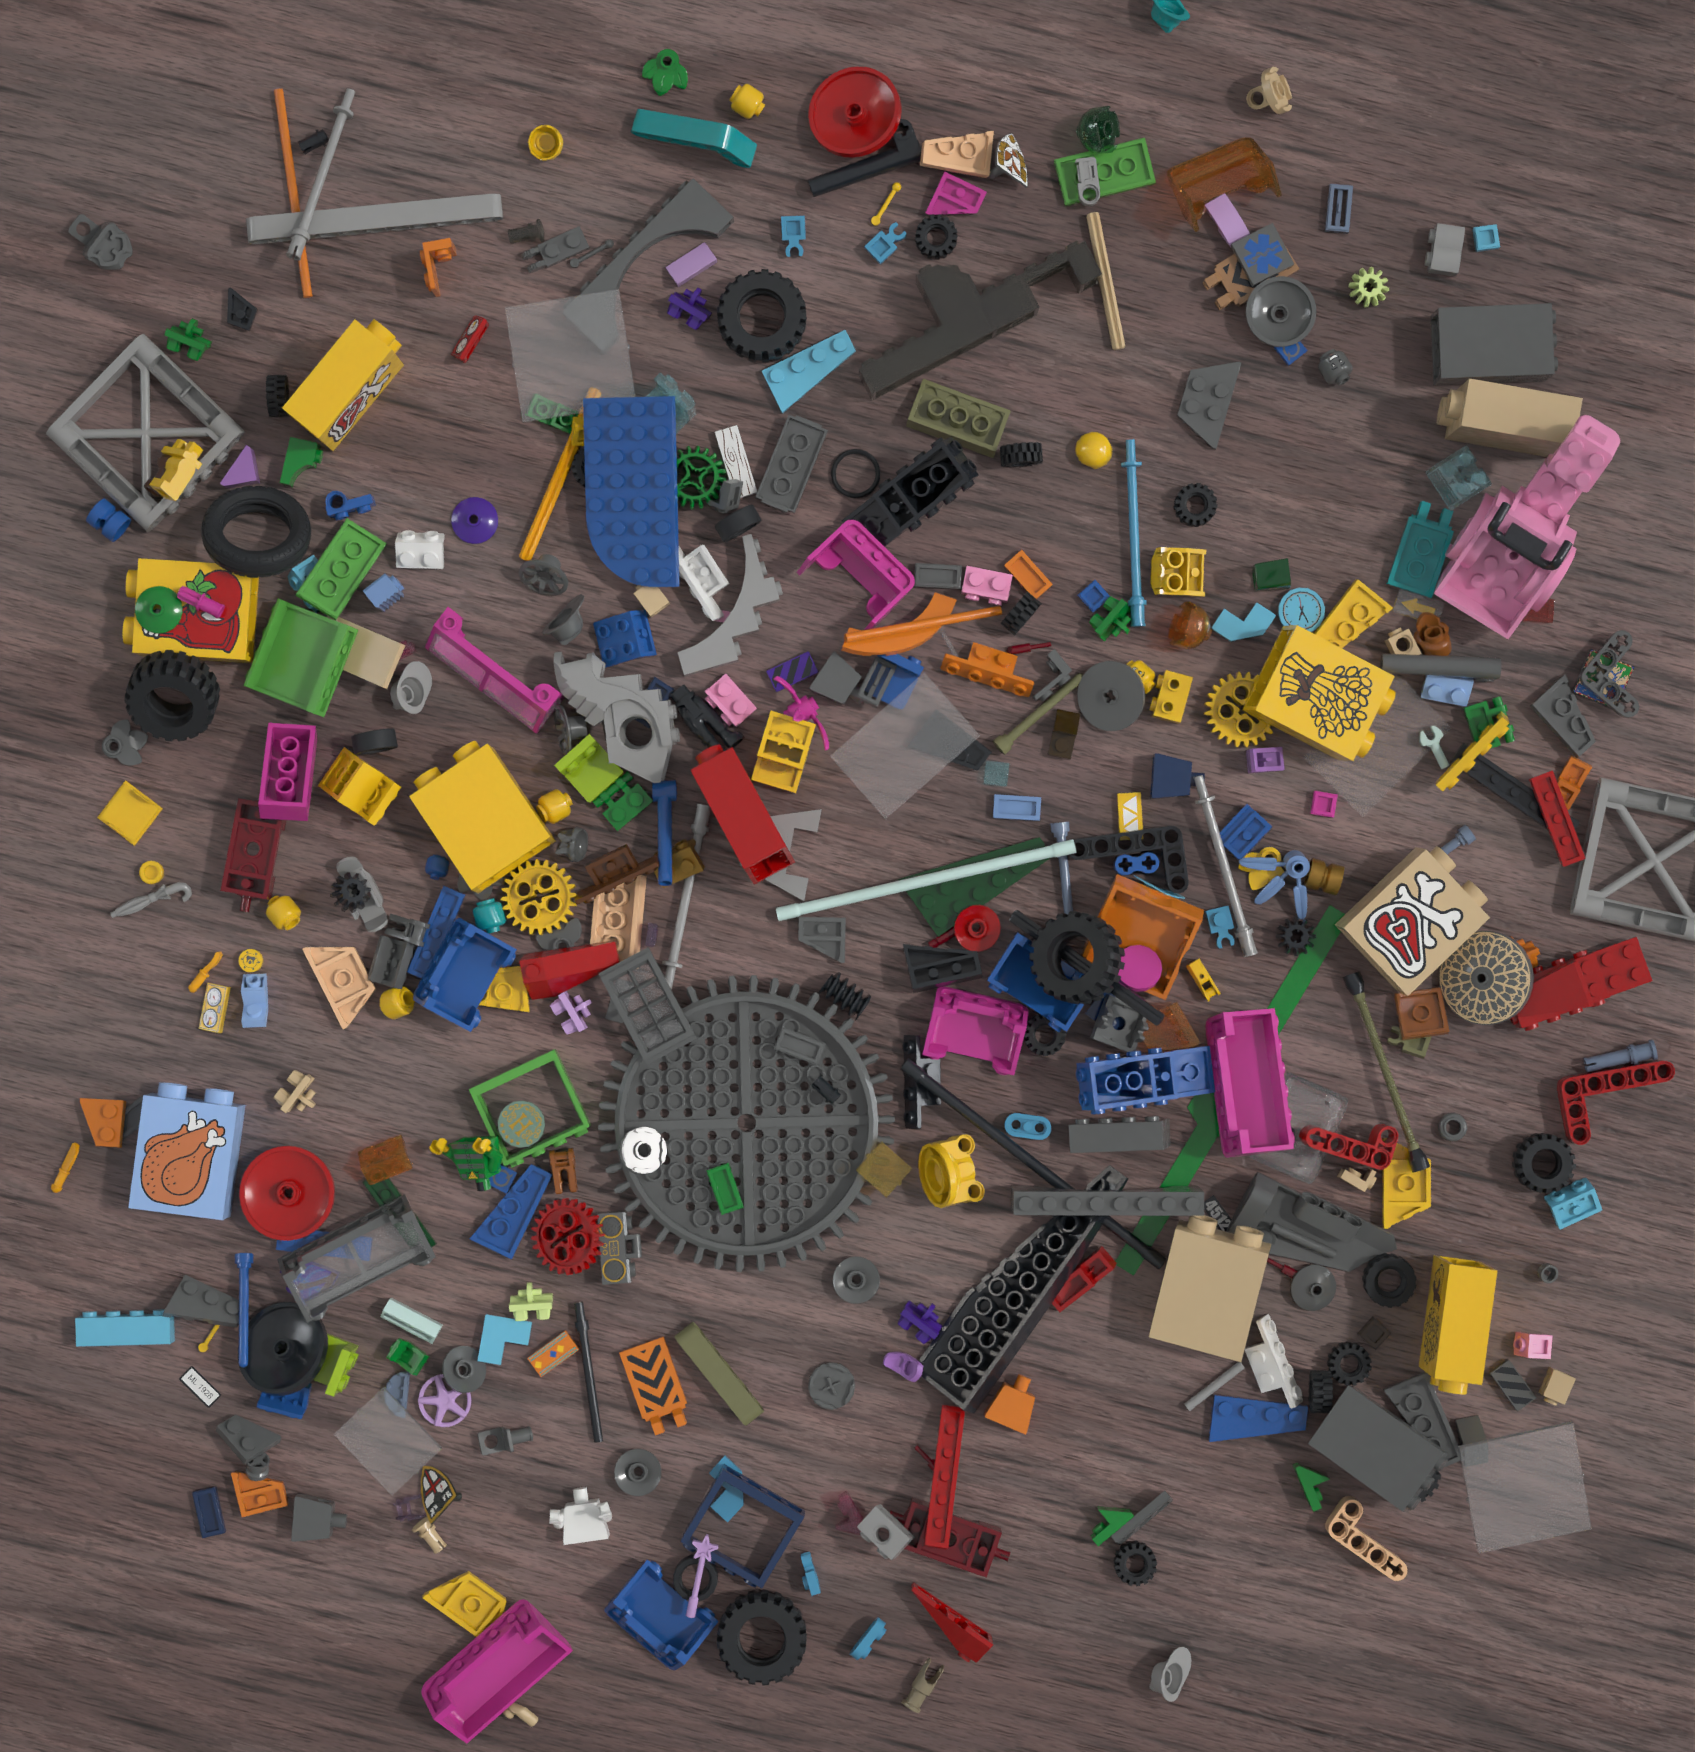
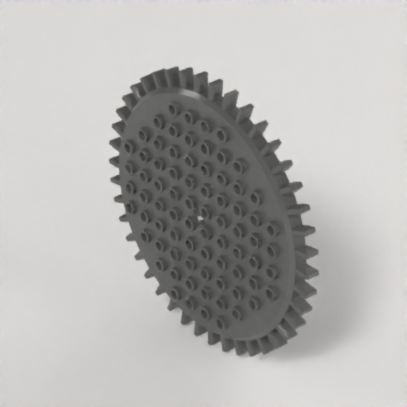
M751 975L749 992H738L735 976H729V993L718 995L716 983L713 979L707 980L710 997L702 1000L698 999L696 990L692 986L687 987V995L691 1000V1004L681 1009L697 1037L689 1046H682L646 1065L638 1048L631 1042H622V1048L632 1053L633 1058L629 1065L622 1063L620 1060H612L610 1065L616 1070L623 1071L625 1074L621 1083L607 1080L603 1084L608 1090L618 1091L617 1103L609 1101L599 1103V1108L615 1111V1122L601 1123L598 1125V1130L604 1132L615 1131L616 1142L606 1143L600 1147V1150L605 1153L614 1150L618 1151L620 1162L610 1164L605 1170L606 1173H615L618 1170H623L627 1181L619 1183L613 1190L616 1194L632 1188L637 1198L630 1201L625 1210L627 1212L633 1211L641 1204L647 1209L649 1214L641 1220L639 1224L641 1229L649 1226L654 1219L663 1225V1229L657 1233L655 1239L657 1243L665 1240L667 1234L671 1231L680 1237L674 1246V1254L676 1255L683 1251L684 1245L688 1241L697 1246V1251L694 1254V1263L696 1264L703 1259L704 1250L708 1249L717 1253L714 1260L715 1269L720 1270L723 1265L724 1254L736 1255V1271L742 1272L744 1268V1255H756V1266L760 1272L764 1271L766 1264L764 1254L775 1252L777 1263L781 1268L786 1267V1257L783 1250L795 1247L797 1256L801 1261L806 1260V1251L802 1243L811 1238L815 1241L817 1248L824 1251L826 1249L825 1241L820 1237L819 1233L829 1227L836 1237L842 1238L844 1236L842 1228L835 1221L842 1214L846 1215L854 1223L859 1221L858 1215L849 1209L854 1199H858L864 1205L870 1206L872 1204L871 1198L861 1193L860 1190L865 1181L880 1187L883 1183L879 1177L870 1175L869 1171L872 1163L881 1166H889L890 1160L886 1157L876 1156L875 1150L876 1144H894V1138L878 1135V1124L894 1123L895 1117L891 1115L879 1116L877 1104L888 1103L893 1100L891 1094L875 1096L873 1085L888 1079L887 1074L879 1073L873 1077L869 1076L866 1066L875 1063L879 1056L877 1053L861 1059L856 1049L865 1044L868 1037L861 1035L854 1042L848 1040L844 1033L852 1027L854 1023L852 1018L845 1020L839 1028L830 1022V1018L837 1011V1005L832 1004L828 1007L826 1013L821 1015L813 1010L815 1004L819 1001V993L814 992L810 996L807 1005L801 1004L796 1001V996L800 991L799 984L797 983L791 987L790 995L786 998L777 995L779 987L778 978L773 977L770 982L769 993L757 992V975ZM652 1009L658 1021L663 1018L658 1010ZM754 1012L760 1014L759 1021L752 1020L751 1016ZM782 1012L784 1014L783 1020H776L775 1014ZM708 1013L714 1017L710 1023L705 1021V1015ZM730 1013L737 1015L735 1022L729 1021L728 1015ZM677 1018L661 1025L668 1039L683 1031ZM638 1023L635 1025L638 1031L645 1028ZM782 1027L826 1043L818 1065L809 1062L806 1067H802L799 1063V1058L774 1049L775 1039ZM657 1028L651 1033L648 1032L642 1035L647 1049L663 1042ZM734 1036L737 1038L738 1042L736 1045L729 1043L730 1037ZM754 1036H759L761 1038V1043L755 1045L752 1042V1038ZM707 1037L714 1039L712 1046H708L705 1043ZM780 1058L785 1061L784 1067L781 1068L776 1065V1061ZM824 1058H831L832 1064L825 1066L823 1064ZM755 1059H759L762 1062L760 1068L753 1066ZM731 1060L738 1062L737 1068L732 1069L729 1066ZM689 1061L691 1068L685 1070L682 1066L683 1062ZM707 1061H713L715 1063V1067L713 1069H708L706 1067ZM666 1062L668 1064L667 1070H661L659 1064ZM820 1075L826 1081L832 1082L835 1089L838 1088V1092L841 1094L832 1104L833 1111L831 1113L824 1111L825 1105L830 1103H826V1099L811 1087ZM804 1081L809 1084L807 1090L800 1088V1084ZM848 1081H855L856 1087L849 1089L847 1087ZM779 1082L785 1083V1090L779 1091L777 1084ZM760 1083L762 1090L759 1092L755 1091L753 1085ZM708 1084L715 1086L713 1093L707 1091L706 1087ZM731 1084H738L739 1090L732 1092L730 1090ZM666 1085L669 1089L668 1093L662 1094L660 1087ZM684 1085H690L692 1091L685 1093L683 1091ZM638 1086L645 1088L644 1094L640 1095L637 1093L636 1089ZM849 1104L856 1105L857 1109L855 1112L848 1111ZM781 1105L785 1106L786 1113L779 1114L777 1108ZM803 1105H808L810 1108L807 1114L801 1112ZM756 1106L762 1107L763 1113L761 1115L754 1113ZM732 1107L739 1109L738 1115L734 1116L731 1114L730 1110ZM664 1108L669 1111L668 1117H662L660 1111ZM690 1108L693 1112L692 1116H685L684 1109ZM708 1108H715L716 1114L709 1116L707 1114ZM639 1109L645 1111L646 1115L644 1118L637 1116ZM750 1114L754 1116L756 1126L752 1131L745 1132L738 1127V1119L741 1115ZM855 1127L857 1134L855 1136L849 1135V1128ZM634 1128H653L660 1135L663 1132L669 1133L670 1138L665 1142L667 1148L666 1156H669L670 1163H663L654 1172L646 1174L635 1173L625 1167L620 1157V1144L626 1133ZM805 1128L810 1130L808 1137H804L801 1134V1131ZM827 1128L834 1130V1134L830 1137L825 1135ZM785 1129L787 1131L786 1137H779L778 1131ZM756 1130L763 1131L764 1135L762 1138L755 1137L754 1133ZM688 1131L693 1134L691 1140H686L684 1134ZM714 1131L717 1134L713 1140L708 1138V1132ZM732 1131H739L740 1137L738 1139L732 1138ZM641 1144L638 1147V1153L640 1156H647L649 1152L648 1146ZM828 1151H832L835 1155L832 1160H828L825 1157ZM851 1151H856L858 1153V1157L856 1159H851L849 1157V1153ZM784 1152L787 1154L788 1158L786 1161L779 1160L778 1156L780 1153ZM804 1152L811 1154V1158L807 1161L802 1158ZM762 1153L764 1160L761 1162L756 1161L755 1155ZM739 1154L741 1160L739 1162H734L732 1160V1155ZM687 1155L693 1156V1163H686L685 1157ZM709 1155H716L717 1161L715 1163L709 1162ZM729 1163L734 1178L739 1177L741 1179V1184L737 1188L744 1208L721 1215L719 1206L716 1210H712L709 1206L712 1201H716L712 1186L709 1184L706 1170ZM806 1175H809L812 1179L809 1184H805L802 1180ZM828 1175H833L835 1177V1181L833 1183H828L826 1181V1177ZM786 1176L788 1183L785 1185L781 1184L779 1178ZM763 1177L765 1183L763 1185H758L756 1183V1178ZM689 1178L694 1180V1186L688 1187L685 1183ZM664 1179L670 1180L671 1186L665 1188L662 1185V1181ZM785 1199L789 1202L787 1208L780 1206L781 1200ZM805 1199H810L812 1201V1206L805 1207L803 1205V1201ZM759 1200L765 1202V1207L762 1209L756 1206ZM693 1202L695 1204L694 1210H688L686 1204ZM782 1223L789 1225L788 1231L781 1230L780 1226ZM740 1224L743 1228L740 1233L735 1232L733 1229L734 1225ZM758 1224H764L766 1230L759 1232L757 1230ZM712 1225H717L719 1227V1231L717 1233H712L710 1231V1227Z

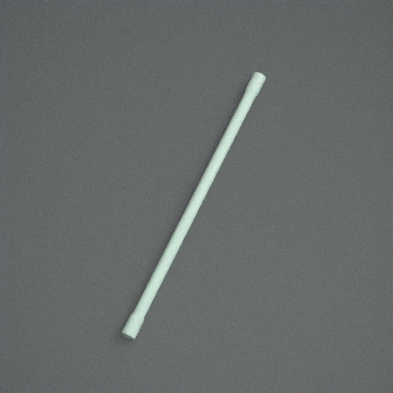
M1073 839L1047 847L804 903L777 907L776 913L778 920L783 921L812 912L1029 862L1076 853Z

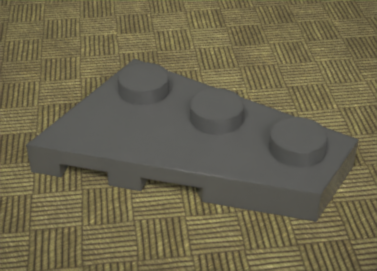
M1563 675L1536 699L1530 707L1568 750L1578 758L1596 741L1585 717L1578 708L1575 695L1572 694L1567 682L1569 681L1566 675Z
M185 1275L164 1310L162 1317H182L184 1320L208 1321L209 1324L237 1328L239 1325V1300Z

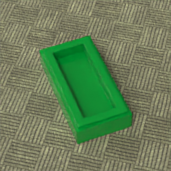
M729 1163L706 1170L721 1215L744 1208Z

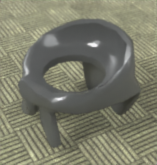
M576 826L573 829L562 830L558 833L561 843L555 854L566 855L570 862L581 861L585 857L588 848V833L586 830Z

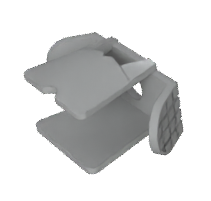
M346 857L340 860L336 865L340 876L344 877L345 873L350 872L353 877L358 873L360 876L359 881L367 879L364 887L371 888L370 900L364 902L365 907L362 910L357 908L356 912L351 913L352 916L357 920L359 915H361L368 932H376L382 929L388 923V918L382 906L384 902L383 896L373 876L364 870L356 857ZM349 888V889H348V891L350 892L349 896L352 897V896H353V894H351V891H352V890Z

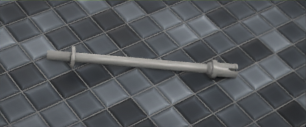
M347 88L341 106H334L333 108L337 118L299 227L292 230V240L286 256L292 259L293 253L296 250L294 260H301L305 244L310 240L308 228L346 119H352L354 113L350 110L355 91Z
M1203 775L1193 777L1200 798L1195 800V804H1201L1237 923L1235 937L1239 939L1243 957L1252 956L1258 953L1252 936L1254 931L1253 928L1246 924L1210 801L1214 800L1215 796L1208 795Z
M697 804L694 824H691L690 828L693 829V839L696 841L694 848L698 855L703 836L706 832H709V827L707 826L711 811L710 806ZM695 875L684 880L668 961H662V964L667 965L665 978L671 989L676 967L682 968L683 966L677 963Z

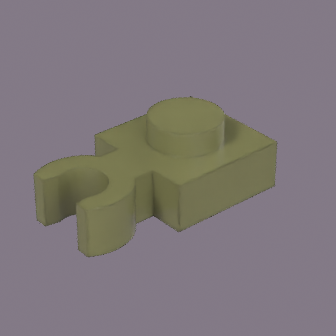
M1392 1026L1391 1032L1396 1033L1398 1038H1388L1387 1043L1392 1046L1401 1044L1403 1045L1401 1052L1424 1059L1431 1037L1402 1040L1400 1028Z

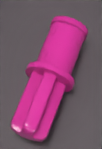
M182 586L177 594L178 599L196 607L195 610H202L215 616L217 619L220 618L225 608V605L206 597L207 594H200L186 586Z

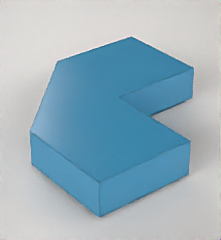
M726 1455L709 1472L715 1479L725 1464L742 1474V1470ZM724 1481L722 1486L725 1490L710 1507L726 1522H729L744 1505V1497L742 1491Z

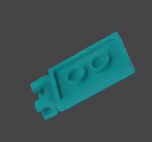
M1420 501L1416 515L1412 514L1407 519L1386 584L1432 598L1446 557V551L1454 533L1451 530L1452 527L1449 526L1454 511L1444 508L1441 511L1438 522L1428 520L1426 518L1431 503Z

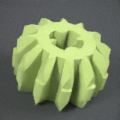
M1373 267L1369 268L1368 273L1364 268H1361L1359 275L1354 274L1352 276L1355 282H1350L1348 287L1355 290L1349 295L1350 297L1358 296L1355 301L1357 305L1363 300L1365 308L1369 306L1370 302L1376 307L1378 300H1385L1386 297L1383 293L1388 292L1389 287L1383 286V284L1387 283L1388 279L1379 278L1382 275L1381 270L1375 275ZM1367 283L1372 284L1370 287H1374L1371 292H1367V288L1364 289Z

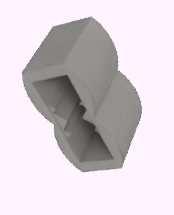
M1437 223L1434 229H1430L1428 243H1431V252L1426 253L1424 263L1425 266H1428V273L1453 277L1458 274L1465 227Z

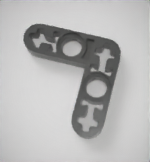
M1620 630L1614 632L1582 670L1579 679L1586 689L1619 716L1629 718L1638 713V701L1607 676L1632 645L1633 639L1630 633ZM1616 637H1625V646L1621 645L1615 651L1608 648L1609 645L1613 648L1617 644L1618 640ZM1608 653L1611 655L1612 662L1609 666L1602 665L1600 662L1601 654ZM1597 667L1604 670V673L1601 671L1596 673L1594 676L1596 682L1588 683L1586 681L1588 679L1586 673H1593ZM1606 686H1612L1615 689V696L1612 699L1606 698L1603 694ZM1622 694L1624 697L1620 700L1624 703L1631 702L1632 705L1630 708L1632 709V712H1624V705H1622L1620 702L1614 705L1613 702L1618 700L1620 695Z

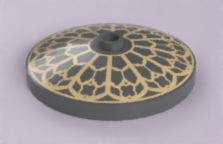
M1475 932L1440 965L1439 985L1445 1002L1456 1015L1474 1024L1493 1025L1513 1018L1524 1008L1533 989L1534 973L1529 956L1517 941L1500 932ZM1481 974H1484L1486 977L1484 983H1482L1483 980L1480 979Z

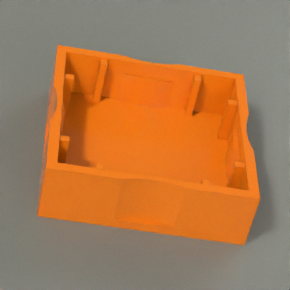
M1116 874L1098 918L1106 921V924L1111 925L1116 930L1114 934L1120 936L1122 944L1119 945L1120 948L1125 949L1129 946L1142 945L1150 948L1158 955L1162 965L1160 979L1154 987L1144 992L1166 1000L1179 972L1181 960L1189 950L1201 925L1204 910ZM1087 939L1081 955L1093 963V947Z

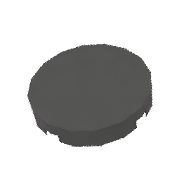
M828 1362L814 1369L809 1379L808 1388L810 1396L817 1405L825 1409L834 1410L849 1403L854 1395L855 1382L852 1373L847 1367L841 1363Z

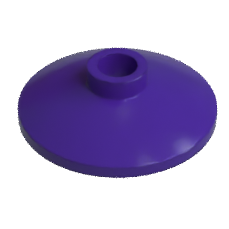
M479 497L467 498L455 507L451 518L452 528L455 534L464 542L480 544L486 542L495 534L498 527V515L493 505L487 500ZM473 515L478 517V522L475 524L470 523V517Z

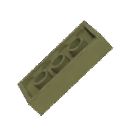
M923 379L909 414L906 427L936 438L942 437L944 440L952 437L962 447L994 458L1011 411Z

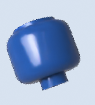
M432 855L427 858L425 872L430 875L431 879L439 880L440 877L447 876L450 862L444 856Z

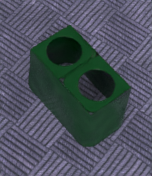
M1288 558L1257 563L1252 567L1254 592L1290 588L1291 578Z

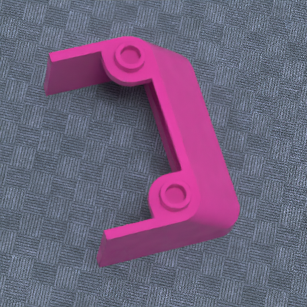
M856 520L844 522L806 558L796 572L800 576L814 562L824 570H833L841 564L873 595L866 605L867 613L873 620L864 630L875 628L915 584L912 573Z

